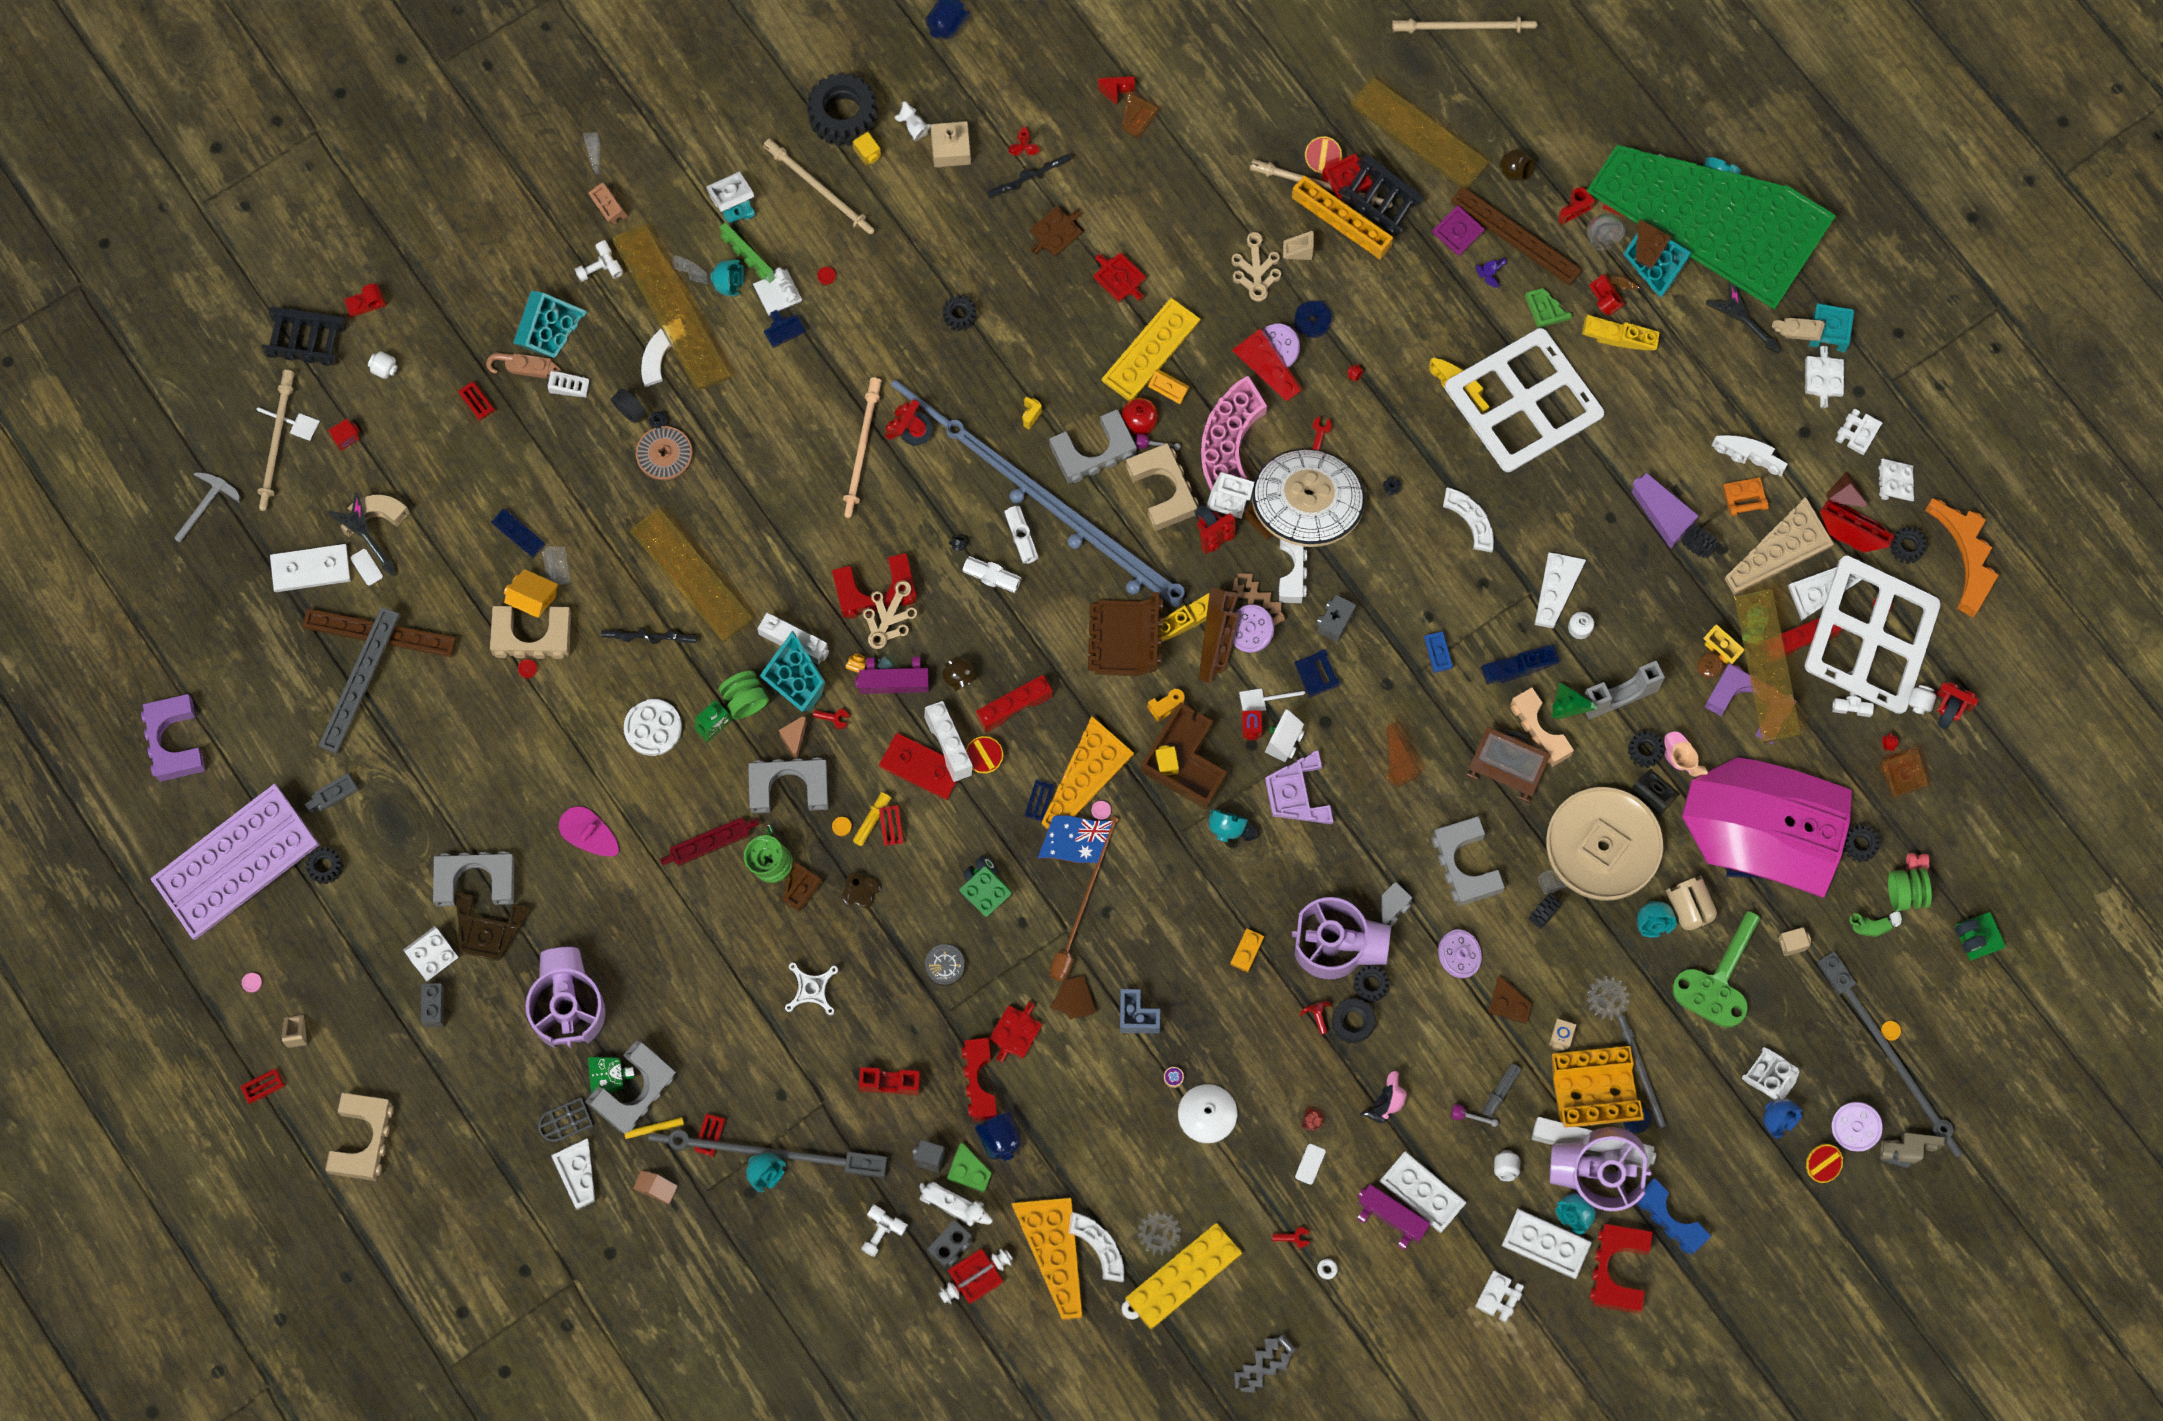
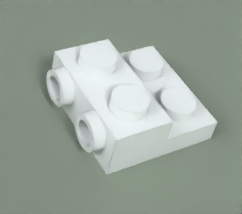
M740 172L707 186L711 200L721 212L754 197L751 188Z

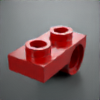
M1602 274L1589 285L1598 299V307L1604 314L1612 315L1625 305L1606 274Z

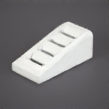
M551 371L548 390L549 393L587 397L589 379ZM556 380H559L558 386H555ZM564 381H567L566 388L563 387ZM571 382H575L573 389H570ZM579 383H582L581 391H578Z

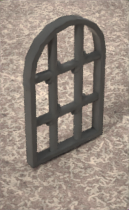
M582 1098L548 1111L541 1117L538 1124L539 1133L550 1142L564 1140L593 1127ZM581 1101L582 1107L570 1112L568 1106ZM566 1108V1114L557 1118L554 1117L553 1112ZM584 1109L587 1116L574 1121L572 1115ZM550 1114V1121L541 1124L543 1119ZM569 1116L570 1124L559 1128L557 1125L558 1120ZM588 1119L590 1125L578 1130L576 1125ZM554 1123L556 1129L543 1135L541 1128ZM571 1126L574 1127L575 1132L562 1137V1130ZM555 1133H558L559 1135L558 1139L547 1138L548 1136Z

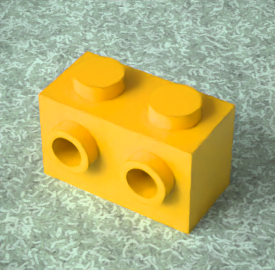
M1717 624L1703 638L1706 641L1704 645L1711 651L1716 649L1720 653L1718 657L1726 664L1728 662L1733 664L1745 651Z

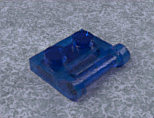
M1321 650L1314 655L1294 662L1309 698L1341 685L1339 678H1336L1329 663L1326 650ZM1319 660L1330 681L1326 684L1315 663Z

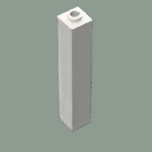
M1537 1117L1531 1140L1551 1145L1579 1143L1586 1135L1593 1131L1580 1127L1564 1128L1561 1122ZM1612 1139L1603 1140L1590 1146L1584 1153L1599 1157L1606 1151L1619 1152L1625 1142ZM1643 1144L1647 1151L1648 1161L1646 1169H1648L1650 1164L1654 1165L1656 1153H1653L1654 1146ZM1632 1147L1624 1161L1625 1164L1637 1165V1167L1642 1168L1643 1157L1635 1147Z

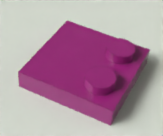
M1457 205L1435 227L1432 234L1460 257L1484 232V228Z

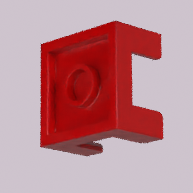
M1356 154L1322 170V180L1330 184L1335 197L1344 204H1347V201L1341 198L1338 190L1343 186L1349 187L1360 171V166L1356 164L1358 161ZM1367 173L1355 190L1356 194L1362 191L1366 194L1373 184Z

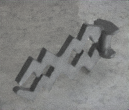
M1285 1334L1276 1339H1265L1266 1351H1255L1256 1365H1243L1244 1373L1234 1372L1236 1389L1239 1388V1378L1250 1379V1373H1256L1257 1381L1248 1380L1250 1387L1241 1388V1391L1255 1392V1386L1262 1387V1376L1264 1374L1276 1375V1368L1286 1370L1290 1357L1296 1352L1297 1348L1289 1342ZM1280 1342L1288 1354L1281 1353L1282 1363L1270 1361V1369L1263 1368L1262 1358L1273 1359L1272 1349L1278 1350L1277 1343Z

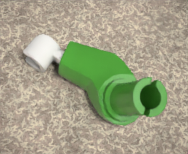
M1900 912L1890 914V921L1888 918L1873 921L1866 917H1861L1858 913L1852 914L1855 918L1850 916L1849 919L1856 933L1871 937H1878L1892 930V925L1897 927L1902 921Z

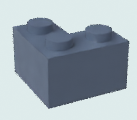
M1121 989L1120 1033L1159 1034L1160 1009H1140V989Z

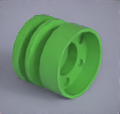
M749 670L738 673L724 681L718 688L724 702H729L727 707L733 719L749 717L763 709L769 702L763 688L759 687L760 682L756 679L754 671Z
M760 835L752 839L744 851L746 867L764 882L777 883L790 873L793 861L791 853L774 837Z
M1924 867L1918 868L1917 871L1912 868L1909 870L1908 875L1904 869L1889 872L1888 892L1894 911L1909 910L1911 903L1915 909L1930 907L1932 897L1931 883L1928 872Z

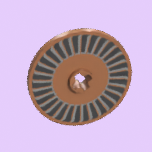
M662 426L659 429L653 428L646 432L637 444V463L640 469L651 478L657 480L676 478L684 473L691 463V443L687 436L676 428ZM664 450H667L668 454H665V456L662 457L661 453Z

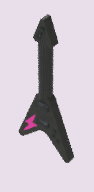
M1729 282V299L1727 301H1706L1707 306L1744 322L1766 344L1765 348L1780 354L1781 350L1775 338L1771 339L1748 316L1735 285Z
M358 492L354 494L351 513L345 514L328 510L327 514L360 537H363L381 562L383 570L392 576L396 575L392 560L388 561L368 533Z

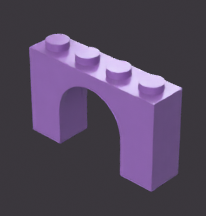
M1729 664L1707 701L1705 708L1722 716L1735 695L1741 692H1751L1758 695L1766 705V716L1756 736L1773 744L1797 701L1790 694L1778 691L1772 684H1765L1757 676L1743 672L1739 666Z
M189 694L143 704L144 711H141V717L147 726V729H144L146 740H149L150 747H147L149 757L153 759V765H151L152 775L156 776L161 782L204 772L203 755L199 748L173 753L164 750L161 746L162 733L170 724L196 718L193 701Z

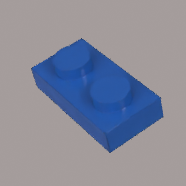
M1443 632L1425 635L1424 641L1433 673L1452 669L1453 666Z

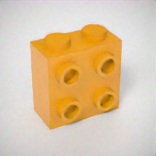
M524 569L519 575H515L511 584L506 586L504 590L506 595L504 603L539 618L555 599L558 584Z

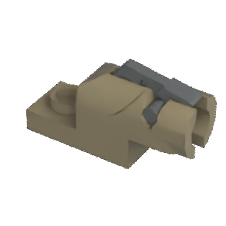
M1904 1133L1901 1136L1900 1142L1899 1140H1883L1880 1147V1160L1908 1168L1911 1164L1918 1163L1923 1159L1924 1147H1926L1927 1151H1938V1149H1941L1944 1146V1137Z

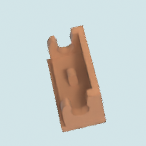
M603 182L588 193L608 222L617 224V218L625 219L628 217L615 196Z

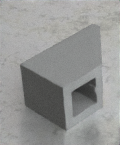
M1396 882L1381 897V924L1391 927L1397 922V916L1401 912L1405 914L1412 906L1410 904L1412 897Z

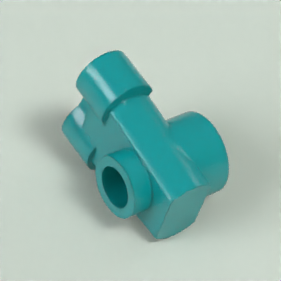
M748 199L730 209L724 210L723 216L728 223L743 218L748 220L755 216V212L751 208Z

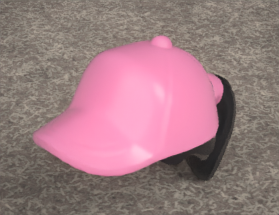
M1393 1071L1389 1074L1387 1085L1383 1087L1382 1094L1375 1101L1373 1109L1362 1111L1360 1116H1366L1375 1122L1384 1123L1391 1113L1399 1111L1405 1105L1406 1091L1398 1085V1071Z

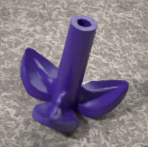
M1501 258L1498 261L1487 262L1484 265V269L1480 265H1476L1477 274L1480 278L1485 277V282L1488 285L1499 288V283L1492 275L1503 267L1507 261L1505 258Z

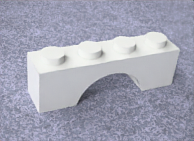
M1280 539V549L1292 557L1294 569L1287 576L1280 578L1279 602L1302 603V597H1306V586H1303V579H1306L1307 568H1303V561L1307 560V550H1303V546L1294 545Z
M941 701L925 707L924 718L931 733L935 734L941 745L946 766L953 782L971 776L972 764L944 702Z

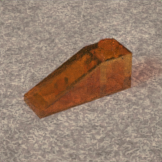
M1389 724L1386 730L1387 777L1391 784H1395L1399 788L1417 779L1419 772L1392 724Z

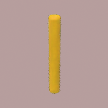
M680 1117L632 1129L630 1132H626L625 1138L628 1139L684 1125L683 1118Z

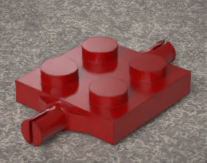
M1121 252L1109 260L1102 256L1101 253L1095 257L1102 267L1093 275V279L1118 303L1131 294L1138 301L1143 299L1144 295L1137 288L1146 280V277Z
M1028 1002L1023 1011L1016 1010L1008 1005L991 1034L989 1041L995 1043L1001 1049L996 1058L999 1061L1002 1056L1000 1063H1003L1007 1054H1014L1023 1059L1039 1032L1042 1024L1030 1016L1035 1007L1033 1003L1031 1005V1002Z

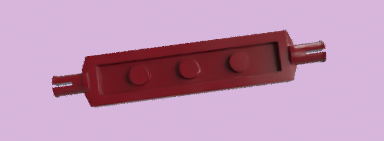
M741 817L670 847V855L660 858L661 864L664 866L674 862L679 867L749 837V829L758 826L759 822L757 818L745 822Z

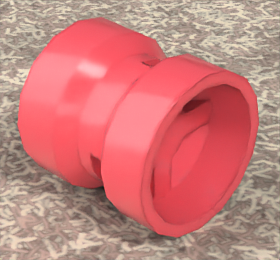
M1907 853V872L1912 868L1917 870L1921 867H1924L1928 872V854L1922 853L1916 856L1915 853Z

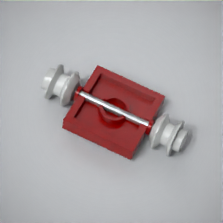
M1000 1248V1254H992V1261L990 1262L983 1250L980 1249L949 1269L948 1272L956 1285L954 1286V1284L948 1282L946 1289L940 1287L941 1292L939 1295L943 1302H949L951 1305V1299H959V1292L961 1291L969 1305L1003 1284L995 1269L997 1267L1003 1271L1005 1264L1011 1266L1010 1261L1012 1258L1008 1251H1003Z

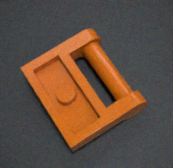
M1761 478L1723 485L1730 516L1758 509L1762 511L1768 510V501L1764 494ZM1757 498L1759 500V502L1738 506L1734 504L1736 502L1752 500Z

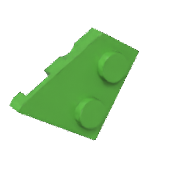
M1545 289L1526 292L1525 298L1538 328L1571 319L1572 315L1560 308V303L1551 298Z
M960 1143L947 1180L985 1193L991 1172L963 1143Z

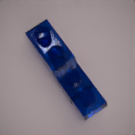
M1550 645L1519 653L1515 657L1483 664L1480 668L1488 685L1500 681L1501 683L1512 681L1554 666L1560 661L1554 646Z

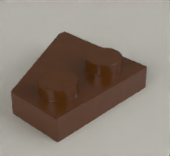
M1639 220L1635 261L1652 270L1671 237L1646 222Z

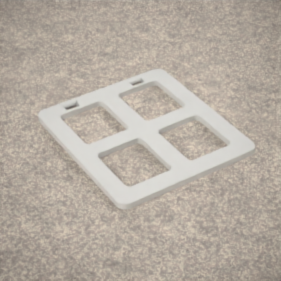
M1537 329L1452 377L1445 383V390L1505 472H1512L1601 420L1604 416L1603 408L1544 329ZM1539 346L1555 367L1557 373L1535 386L1525 389L1507 362L1529 349ZM1550 346L1556 353L1553 357L1547 350ZM1495 371L1511 392L1513 398L1483 415L1472 403L1463 387L1487 373ZM1567 385L1584 407L1586 413L1560 428L1554 429L1536 405V401ZM1584 392L1590 401L1585 402L1580 394ZM1524 411L1542 435V438L1511 455L1495 435L1492 427L1517 412Z
M1850 556L1842 557L1838 562L1805 661L1806 671L1897 714L1905 712L1908 708V702L1939 612V599ZM1850 574L1879 587V593L1868 624L1839 611V605ZM1894 595L1919 605L1924 610L1913 645L1883 631ZM1833 624L1863 639L1852 675L1822 661ZM1878 645L1907 659L1896 696L1866 681ZM1827 669L1835 673L1834 678L1825 674ZM1878 694L1886 696V702L1878 699Z

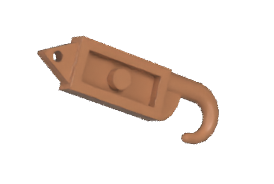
M494 353L486 361V367L492 373H497V370L492 368L494 360L505 361L506 369L512 374L548 379L551 371L561 372V369L552 363L549 358Z

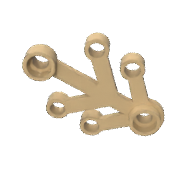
M1252 232L1247 237V245L1251 248L1252 266L1240 254L1232 256V264L1236 267L1240 266L1254 279V283L1245 278L1241 271L1234 272L1233 281L1244 285L1249 290L1250 298L1259 302L1267 297V288L1281 278L1280 270L1273 269L1270 272V276L1261 283V276L1272 265L1279 262L1280 256L1277 252H1271L1269 258L1260 266L1259 247L1262 243V237L1259 233ZM1256 240L1258 243L1252 244L1251 241ZM1276 256L1277 259L1272 260L1271 257ZM1239 258L1241 261L1235 262L1234 259ZM1277 273L1279 276L1273 277L1272 274ZM1240 275L1242 278L1236 279L1235 276ZM1260 291L1262 294L1256 295L1255 292Z
M901 580L896 583V593L887 612L882 601V593L879 591L872 592L871 599L875 602L881 619L879 628H877L874 620L875 613L871 608H865L862 613L871 631L868 636V643L872 648H883L887 640L908 634L909 629L905 624H899L896 629L886 632L889 625L908 618L913 619L917 615L914 607H907L904 612L895 614L902 597L907 596L911 591V586L907 581ZM902 584L906 587L904 591L899 590V586ZM880 594V599L874 600V595ZM909 610H914L912 616H908ZM867 611L872 612V615L870 617L865 616V613ZM901 627L906 628V631L904 633L899 632V629ZM876 636H880L879 642L874 641Z

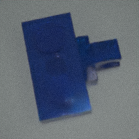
M777 309L770 312L773 320L771 327L763 331L772 349L805 333V329L797 314L788 319L786 317L781 318Z

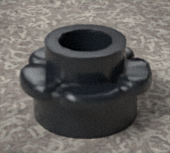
M653 412L650 415L649 424L653 428L659 429L667 424L666 415L663 412Z
M1389 477L1387 481L1383 482V489L1388 495H1395L1400 492L1401 482L1398 479Z
M954 535L951 541H949V545L954 550L962 551L963 548L967 547V539L963 536Z
M1248 825L1241 837H1243L1244 841L1255 840L1258 838L1257 832L1259 829L1253 825Z

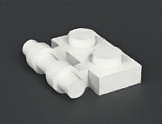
M1853 409L1851 414L1847 415L1844 426L1837 432L1836 441L1842 443L1847 438L1850 440L1847 447L1864 455L1882 422L1865 414L1863 419L1858 418L1860 412L1857 409ZM1853 425L1858 426L1855 433L1850 431Z
M1493 1271L1475 1307L1491 1316L1498 1310L1502 1312L1499 1320L1506 1322L1508 1317L1512 1316L1513 1308L1517 1300H1520L1524 1286L1517 1283L1514 1290L1510 1289L1508 1286L1511 1280ZM1504 1294L1510 1296L1506 1305L1500 1303Z

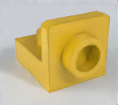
M1026 397L1024 399V406L1028 409L1023 414L1022 419L1023 426L1030 430L1041 415L1042 406L1038 400Z

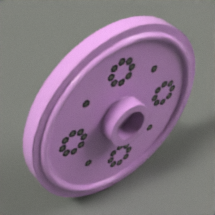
M1272 324L1266 327L1264 332L1287 367H1290L1299 354L1300 343L1297 334L1292 328L1283 324Z
M1246 605L1235 612L1239 613L1232 643L1241 651L1249 653L1258 652L1264 649L1273 637V619L1269 612L1260 606Z
M1453 930L1442 937L1438 952L1444 969L1456 978H1467L1475 974L1480 967L1482 958L1477 940L1464 930Z
M1862 1102L1845 1104L1834 1115L1832 1121L1833 1135L1837 1142L1848 1150L1864 1151L1870 1149L1881 1137V1117L1868 1104Z

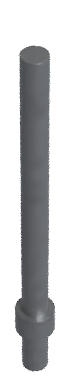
M1625 1015L1620 1016L1617 1019L1622 1030L1623 1041H1626L1627 1046L1631 1048L1635 1067L1659 1129L1666 1127L1633 1038L1635 1036L1633 1031L1629 1029Z

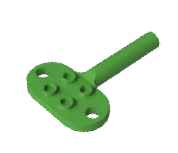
M1748 911L1745 913L1713 975H1707L1701 971L1691 969L1683 971L1676 977L1672 991L1675 1000L1681 1006L1724 1028L1734 1027L1742 1022L1748 1010L1747 1002L1740 992L1729 986L1728 980L1760 921L1759 916ZM1680 980H1686L1689 984V987L1687 989H1681L1678 985V982ZM1731 1009H1740L1741 1016L1734 1017L1731 1014Z

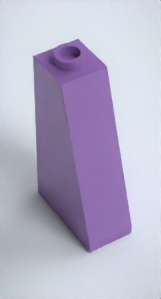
M1646 473L1643 477L1639 476L1633 482L1632 494L1667 545L1672 549L1682 538L1689 526L1696 523L1698 515Z

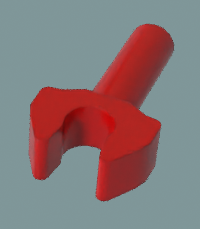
M1320 417L1314 420L1312 429L1316 430V436L1312 449L1320 450L1323 435L1331 431L1330 419H1327L1325 427L1319 425Z
M839 709L835 714L814 710L813 713L815 718L832 721L835 724V729L839 730L847 728V723L839 722V718H850L849 714L843 709Z
M1298 1227L1297 1231L1293 1234L1272 1233V1241L1294 1242L1297 1248H1304L1309 1245V1241H1301L1299 1236L1309 1235V1231Z

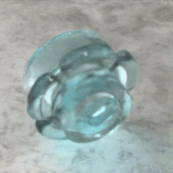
M885 656L881 659L878 658L880 663L877 666L880 669H893L895 667Z

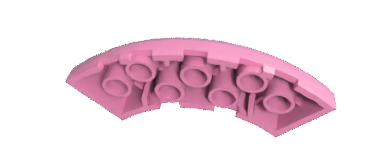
M1249 376L1238 381L1219 399L1217 405L1210 413L1204 429L1201 458L1204 476L1211 491L1221 472L1247 479L1240 463V444L1247 430L1259 418L1266 415L1267 405Z

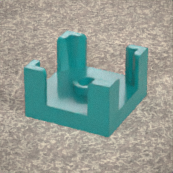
M1817 304L1812 320L1823 321L1825 325L1820 341L1809 340V346L1818 347L1820 342L1838 345L1837 351L1846 352L1850 344L1854 310Z

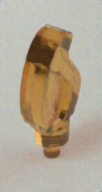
M1610 277L1611 283L1622 289L1633 290L1634 288L1638 290L1639 286L1626 278Z

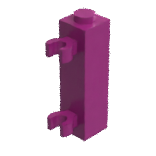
M912 657L913 669H875L874 658H866L867 670H859V676H855V686L859 688L860 694L929 692L928 668H921L920 657Z
M1369 1185L1367 1189L1363 1187L1357 1196L1360 1199L1358 1205L1364 1208L1357 1220L1364 1224L1370 1213L1386 1222L1404 1234L1398 1244V1247L1405 1250L1411 1240L1419 1243L1430 1226V1223L1372 1185Z

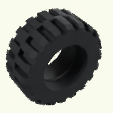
M838 73L839 75L837 76L831 74L828 75L827 79L822 78L819 80V85L815 84L812 92L809 93L807 102L809 123L813 132H817V136L820 139L825 138L826 143L832 144L834 142L836 146H841V144L850 146L855 139L867 132L870 134V130L872 131L875 128V122L878 118L876 95L871 90L869 83L864 84V79L861 77L855 78V75L851 73L848 76L844 75V73ZM839 99L854 101L860 107L856 115L846 120L833 119L826 114L825 110L829 104Z

